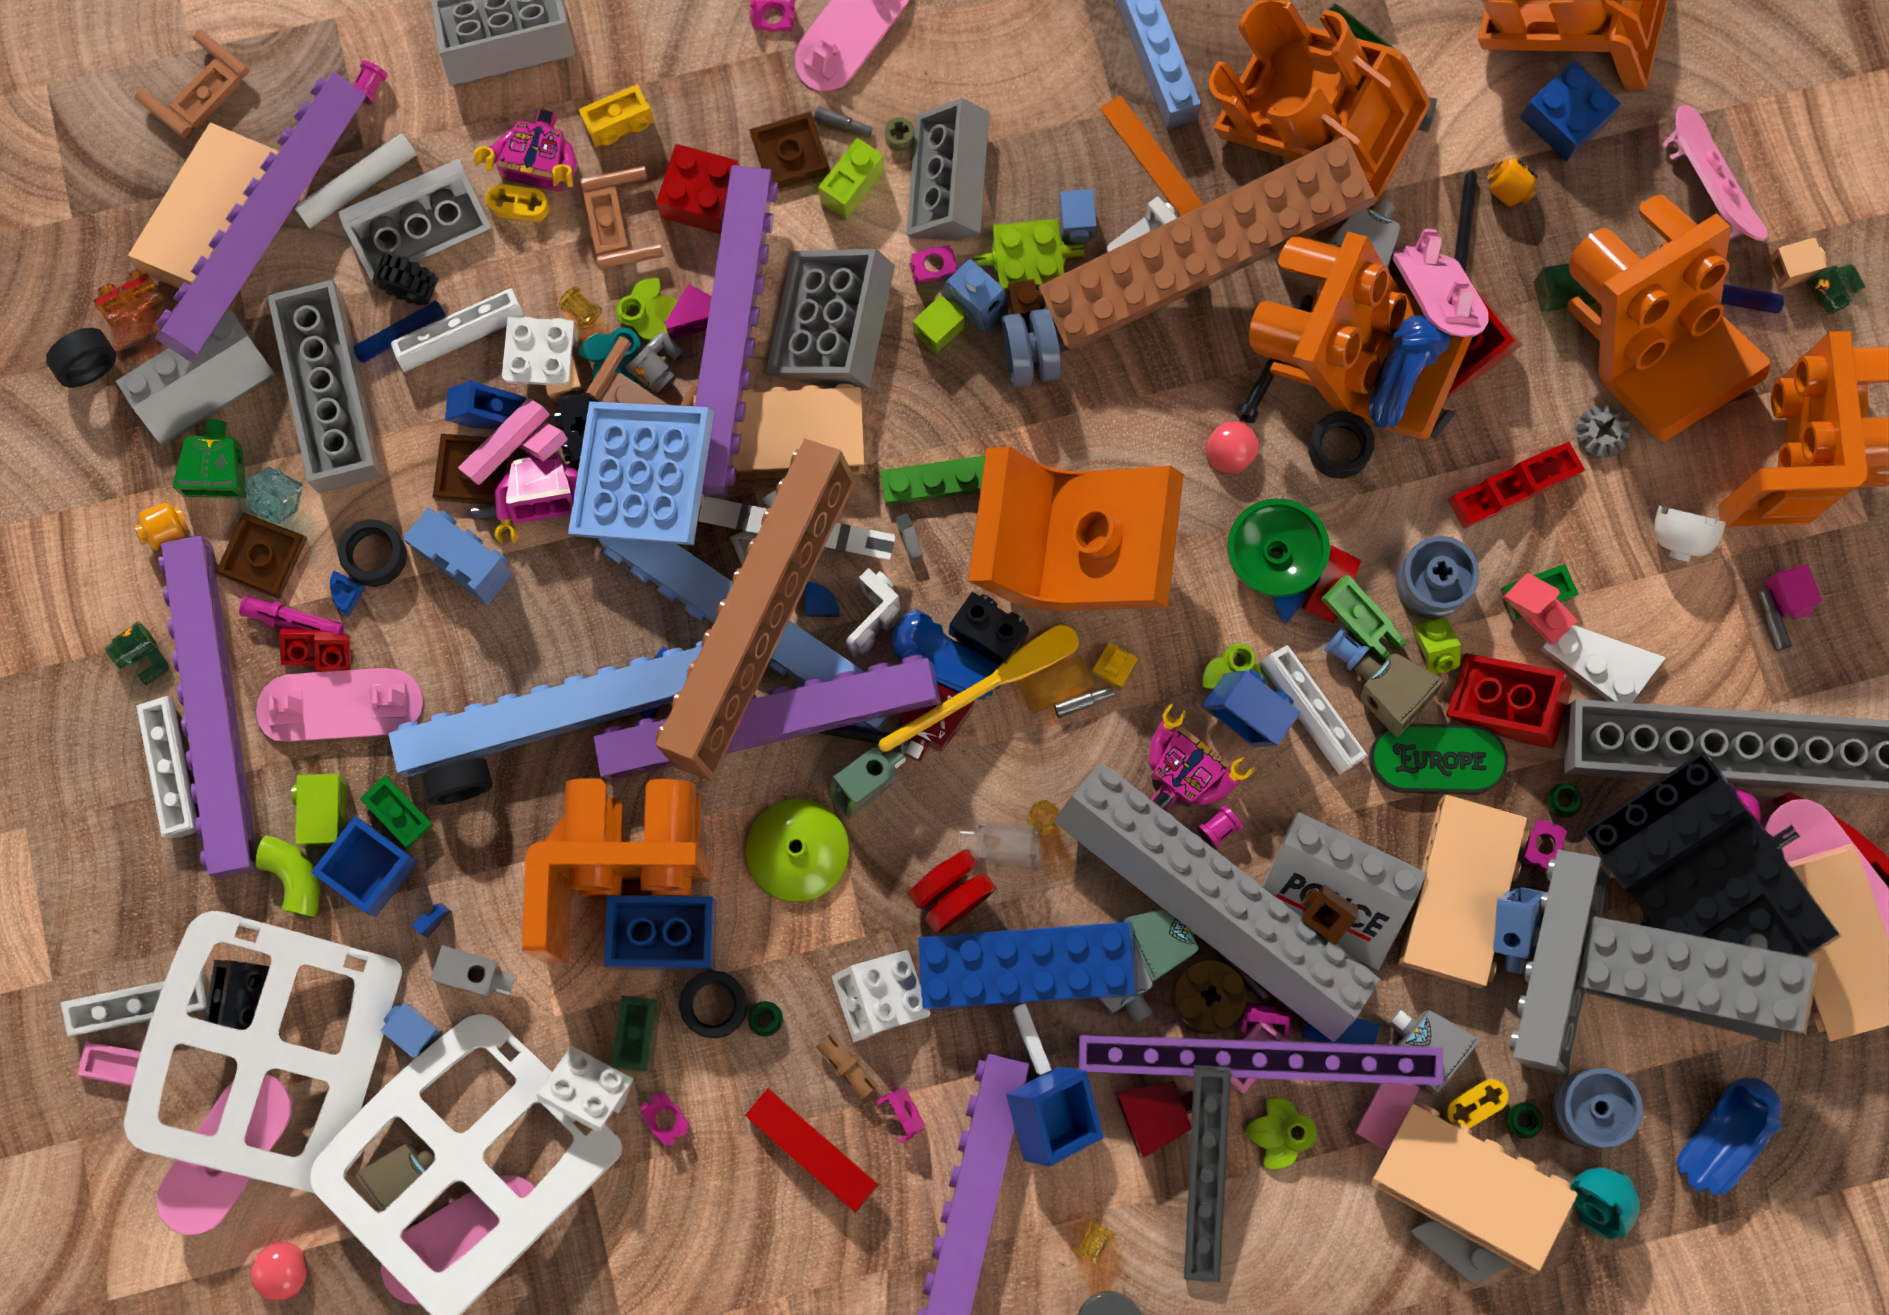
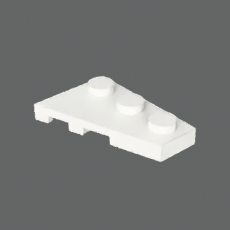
M1575 625L1555 644L1550 645L1546 641L1540 651L1610 702L1632 703L1666 658Z

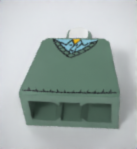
M873 747L833 776L828 791L829 797L850 820L893 784L897 774L896 769L906 762L904 754L895 753L893 749L881 753L876 747Z
M1165 909L1128 917L1122 921L1130 922L1134 927L1135 945L1152 982L1199 951L1194 939L1198 935Z

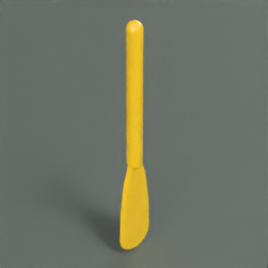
M1058 624L1051 627L1017 650L1007 664L1002 663L990 676L881 739L879 742L880 750L884 752L892 750L999 685L1021 680L1070 656L1077 650L1079 645V637L1076 631L1066 624Z

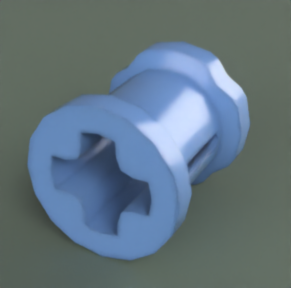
M1342 627L1325 647L1324 651L1327 653L1332 652L1346 663V668L1351 671L1368 651L1369 647L1366 645L1361 646L1346 634L1347 629Z

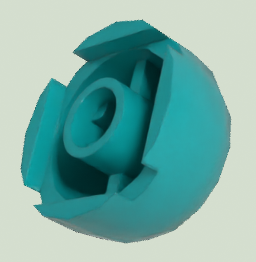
M1594 1167L1580 1173L1570 1183V1189L1578 1193L1570 1210L1576 1206L1582 1214L1578 1220L1595 1234L1609 1240H1614L1617 1235L1620 1236V1240L1624 1239L1636 1223L1640 1212V1201L1631 1179L1623 1172Z

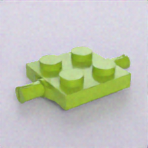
M1058 218L993 225L994 245L992 253L973 254V261L979 267L993 266L998 276V283L1006 292L1008 291L1009 283L1032 279L1035 281L1036 288H1039L1038 286L1064 274L1063 266L1066 258L1085 257L1083 243L1064 245L1059 233Z

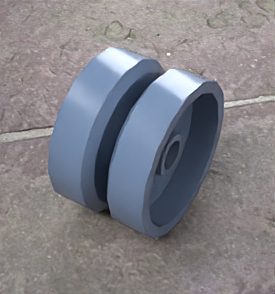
M1049 308L1030 312L1028 319L1029 332L1027 331L1024 318L1019 313L1004 315L1001 318L1006 361L1013 388L1030 386L1034 379L1033 364H1035L1038 378L1043 383L1061 380L1060 347Z
M1439 535L1422 540L1412 548L1397 571L1396 588L1400 600L1408 610L1420 617L1438 619L1452 615L1468 601L1478 586L1480 570L1476 556L1467 545L1453 537Z
M1608 1068L1581 1070L1569 1075L1556 1088L1552 1101L1553 1119L1561 1134L1573 1144L1586 1148L1617 1147L1630 1140L1639 1129L1643 1116L1641 1095L1634 1083L1621 1072Z

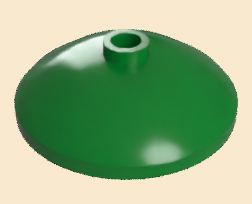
M1273 498L1262 500L1249 506L1236 518L1228 536L1227 553L1234 573L1247 587L1266 596L1288 597L1307 590L1321 577L1328 563L1330 542L1324 524L1311 509L1293 500ZM1279 551L1282 557L1274 559L1271 557L1270 552Z

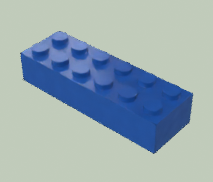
M1130 922L918 937L922 1009L929 1011L1139 996L1134 927Z

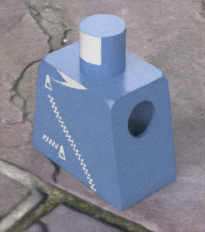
M968 259L946 281L942 289L941 295L947 301L954 300L963 309L964 316L985 335L1001 321L1002 316L1009 313L1002 286L971 259Z
M1514 886L1497 899L1493 949L1496 953L1505 954L1503 969L1507 972L1525 973L1526 959L1536 952L1532 941L1535 928L1537 926L1541 927L1544 914L1540 913V902L1544 891Z

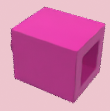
M1808 564L1776 573L1765 581L1767 589L1771 590L1777 610H1780L1782 618L1792 616L1793 620L1807 617L1813 614L1812 608L1823 602Z

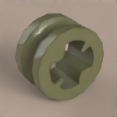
M896 117L887 123L885 127V140L891 149L903 151L912 145L914 141V127L908 119ZM896 129H902L904 139L897 140L895 135Z

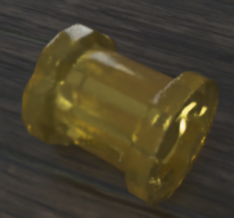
M577 286L569 288L560 298L557 305L563 312L567 311L576 319L578 327L582 330L590 327L598 319L602 311L598 304H592L584 297L582 290Z
M1040 800L1034 803L1027 819L1031 831L1041 836L1052 833L1057 828V824L1053 822L1059 814L1057 806L1047 800ZM1043 810L1045 815H1052L1048 825L1044 826L1042 821H1035L1039 811Z
M1089 1220L1087 1223L1089 1228L1080 1246L1075 1247L1072 1252L1102 1267L1104 1262L1101 1259L1110 1241L1114 1240L1117 1234Z

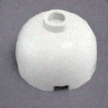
M1659 505L1655 517L1654 532L1659 544L1671 550L1669 557L1690 562L1691 556H1705L1718 546L1726 522Z

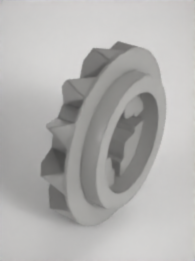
M1594 405L1585 411L1577 422L1576 436L1578 442L1585 451L1594 456H1614L1626 447L1631 436L1628 427L1629 421H1626L1622 416L1621 410L1616 411L1610 408L1609 405L1598 407ZM1610 422L1611 428L1608 432L1612 436L1605 434L1597 440L1595 437L1598 435L1600 428L1596 424L1603 426L1605 423Z

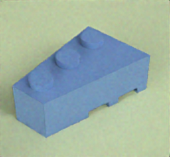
M428 507L403 537L404 541L413 550L488 606L513 575L507 567L509 560L495 549L491 551L482 545L483 541L467 529L464 532L455 526L457 521L445 511L441 510L437 513Z

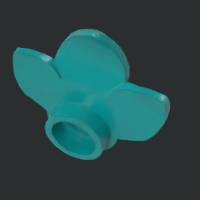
M618 328L612 331L610 335L597 333L590 336L579 349V356L595 362L593 365V379L619 337L622 336L632 344L615 372H620L635 383L638 382L625 369L636 357L640 348L639 338L634 331L628 328Z

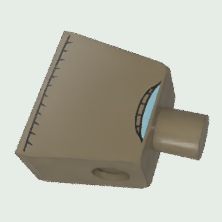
M1393 654L1382 666L1366 655L1355 668V672L1367 680L1361 693V700L1396 738L1405 731L1438 695L1444 681L1439 676L1399 654Z
M405 1144L358 1171L354 1176L383 1212L433 1164L435 1153L429 1146L419 1153L412 1144Z

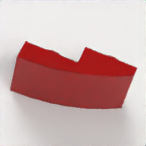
M1330 545L1327 566L1321 577L1311 588L1302 608L1334 624L1337 616L1321 598L1343 575H1349L1355 580L1361 560Z
M280 629L281 665H315V671L350 670V639L348 636L315 630Z

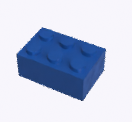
M607 895L604 967L610 970L715 971L717 901L713 896Z

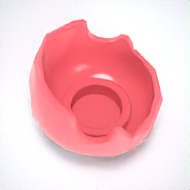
M1236 420L1232 422L1227 421L1218 426L1209 436L1206 443V457L1210 465L1222 474L1236 475L1241 473L1255 460L1258 455L1259 440L1253 429L1245 423Z
M288 1241L273 1242L263 1248L257 1255L251 1268V1280L256 1292L270 1301H285L297 1294L303 1287L308 1272L304 1262V1252L301 1248Z

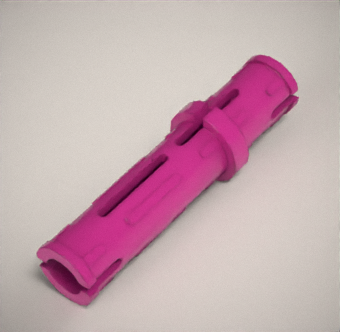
M246 595L242 599L239 608L240 616L266 622L268 627L278 628L280 626L287 629L315 630L343 635L345 630V624L342 622L339 623L287 608L284 603L279 601L270 603Z

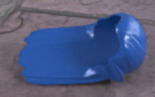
M1425 316L1409 317L1402 322L1401 326L1390 338L1392 346L1380 367L1378 379L1368 402V414L1371 415V419L1376 427L1385 428L1387 425H1390L1394 428L1399 423L1418 375L1424 367L1436 363L1440 353H1445L1449 347L1452 336L1437 329Z
M918 609L903 614L893 629L892 648L901 664H903L902 659L914 655H922L923 659L928 658L933 663L937 683L954 692L961 693L993 674L999 667L970 647L949 638L943 632L941 624L933 622L929 615ZM989 691L978 699L985 700L986 696L993 695V691Z
M1745 1077L1728 1084L1724 1093L1717 1101V1105L1680 1152L1676 1161V1165L1679 1166L1678 1172L1681 1174L1688 1173V1184L1692 1188H1696L1697 1191L1710 1189L1712 1195L1718 1193L1721 1196L1737 1184L1742 1175L1755 1161L1771 1136L1782 1128L1783 1124L1780 1121L1782 1112L1780 1097L1766 1082L1756 1078Z

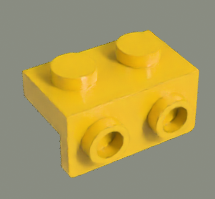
M638 84L578 109L595 148L600 145L613 144L621 136L630 132L643 131L649 124L655 122L652 110Z

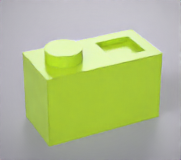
M856 138L818 187L820 203L847 221L884 173V155L859 138Z
M340 774L297 775V785H293L291 791L292 803L296 805L295 844L302 848H330L346 827L347 779Z

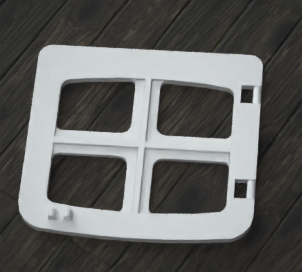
M210 911L200 914L189 924L161 989L147 1030L124 1118V1129L128 1140L135 1147L145 1152L315 1193L310 1181V1172L315 1159L361 1110L384 1035L380 1031L386 1024L383 1020L392 1009L402 976L401 965L398 961L389 957L230 913ZM238 926L259 931L256 942L253 943L235 938ZM220 942L268 954L271 957V965L250 1027L245 1030H237L191 1018L186 1013V1008L210 951L215 944ZM346 955L365 960L366 964L363 972L343 967ZM301 965H308L345 975L354 982L351 1009L340 1052L336 1055L286 1043L279 1037V1027L297 970ZM178 1044L227 1055L234 1058L237 1062V1071L218 1131L213 1136L166 1126L158 1119L161 1094L173 1049ZM271 1069H280L323 1080L329 1086L310 1138L303 1153L296 1157L250 1147L244 1141L266 1072Z
M477 1014L463 1019L415 1058L337 1134L315 1159L310 1172L311 1187L316 1195L431 1315H462L618 1160L622 1153L621 1141L605 1124L600 1131L593 1129L585 1136L573 1124L576 1121L575 1119L537 1099L539 1090L552 1072L499 1020L491 1015ZM506 1042L519 1053L511 1062L498 1050ZM484 1048L516 1078V1083L471 1128L464 1133H456L421 1099V1093L473 1050ZM541 1103L573 1135L574 1140L559 1162L527 1197L521 1198L484 1162V1153L532 1105ZM399 1117L434 1151L435 1160L387 1209L378 1213L347 1183L345 1175L373 1140L394 1118ZM458 1181L464 1182L499 1217V1224L471 1250L443 1272H434L402 1240L401 1235L451 1184Z

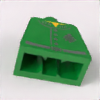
M217 419L206 420L204 436H188L185 438L173 481V488L183 497L246 498L243 449L234 438L225 437L227 424L225 421Z

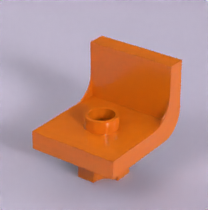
M1010 446L987 448L968 581L1014 604L1040 610L1168 608L1184 474L1170 465L1096 471H1067L1039 464Z

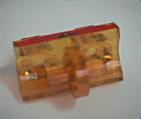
M134 270L128 273L126 278L128 283L118 288L114 284H106L98 288V298L93 299V302L110 326L129 317H132L136 324L144 321L140 313L141 311L165 300L148 273L144 274Z

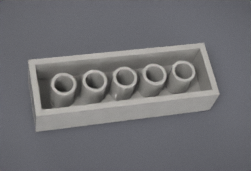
M332 279L267 295L307 482L317 493L383 477L342 292Z
M1558 849L1556 859H1551L1547 870V878L1551 880L1549 892L1543 893L1540 902V913L1544 914L1541 927L1537 926L1533 934L1532 945L1536 948L1534 961L1528 962L1525 972V981L1529 982L1527 994L1520 997L1517 1014L1521 1017L1519 1031H1513L1510 1041V1051L1514 1052L1513 1057L1527 1068L1568 1077L1586 988L1579 987L1578 981L1590 917L1602 918L1611 875L1610 870L1601 857Z
M1591 916L1578 986L1806 1034L1819 962L1811 958Z

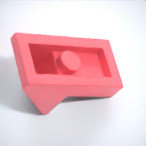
M1529 573L1525 574L1503 596L1550 645L1555 644L1578 621L1556 598L1561 593L1558 589Z

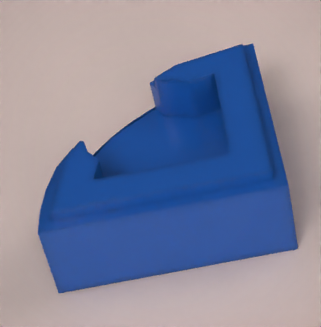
M335 570L330 578L332 600L337 609L349 617L366 588Z
M807 582L806 617H840L839 607L833 594L820 584Z
M1301 592L1288 597H1273L1277 615L1285 624L1288 623L1299 609L1307 595Z
M443 903L435 904L428 916L422 914L412 924V927L421 935L429 938L451 910Z

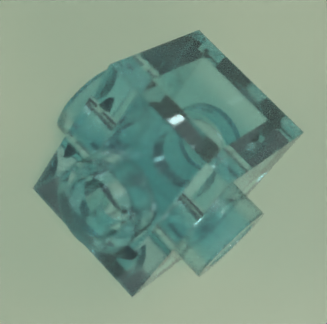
M268 466L257 475H252L245 486L247 496L244 507L280 525L298 511L303 484L285 475L283 472Z

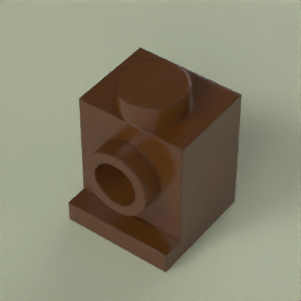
M1034 279L1008 284L1007 300L1010 314L1019 313L1024 318L1026 326H1029L1030 312L1045 309L1042 293L1036 289Z
M1323 885L1319 891L1312 888L1301 902V905L1304 907L1301 920L1335 945L1356 921L1358 916L1357 905L1354 903L1350 904L1326 885ZM1323 904H1326L1330 908H1332L1333 911L1326 912L1321 908V906Z

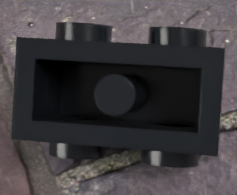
M972 591L950 622L948 634L998 666L1002 663L1007 664L1027 639L1030 627L1026 625V621L1018 614L1013 612L1008 614L998 608V604L991 597L985 594L979 596Z
M214 960L204 1021L237 1030H245L250 1027L270 966L233 960Z

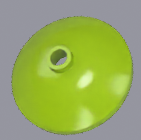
M788 799L767 808L753 823L746 841V861L754 880L768 894L789 902L810 901L829 892L843 876L849 859L848 837L839 818L824 805L808 799ZM794 841H799L803 845L802 850L798 853H793L789 849L790 844Z

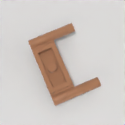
M201 29L195 32L193 40L216 59H213L169 104L168 108L163 106L144 89L138 90L135 94V99L182 138H186L191 133L192 128L197 130L239 87L240 82L238 80L245 78L249 73L247 66Z
M645 166L580 179L599 270L664 257L661 244L629 250L615 186L647 179Z
M620 336L587 389L586 394L599 402L669 405L620 372H615L632 344L628 339ZM693 384L680 406H694L693 395H697V385Z

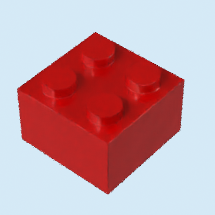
M675 144L656 200L660 218L721 234L731 166H739V161Z

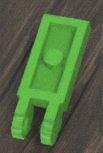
M1343 575L1321 598L1363 645L1369 647V651L1382 663H1385L1392 656L1378 641L1382 636L1392 646L1400 650L1407 645L1406 640L1392 626L1394 623L1349 575Z

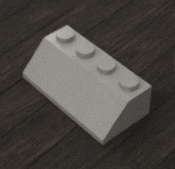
M960 98L916 115L906 236L911 238L958 241L980 234L989 111L964 98Z
M459 159L339 211L342 225L371 281L382 255L390 254L393 256L394 254L402 259L403 257L408 258L409 261L414 263L491 229L490 223Z
M229 310L223 314L199 353L191 361L168 348L116 380V383L131 407L159 444L163 446L276 376L243 323L232 310Z

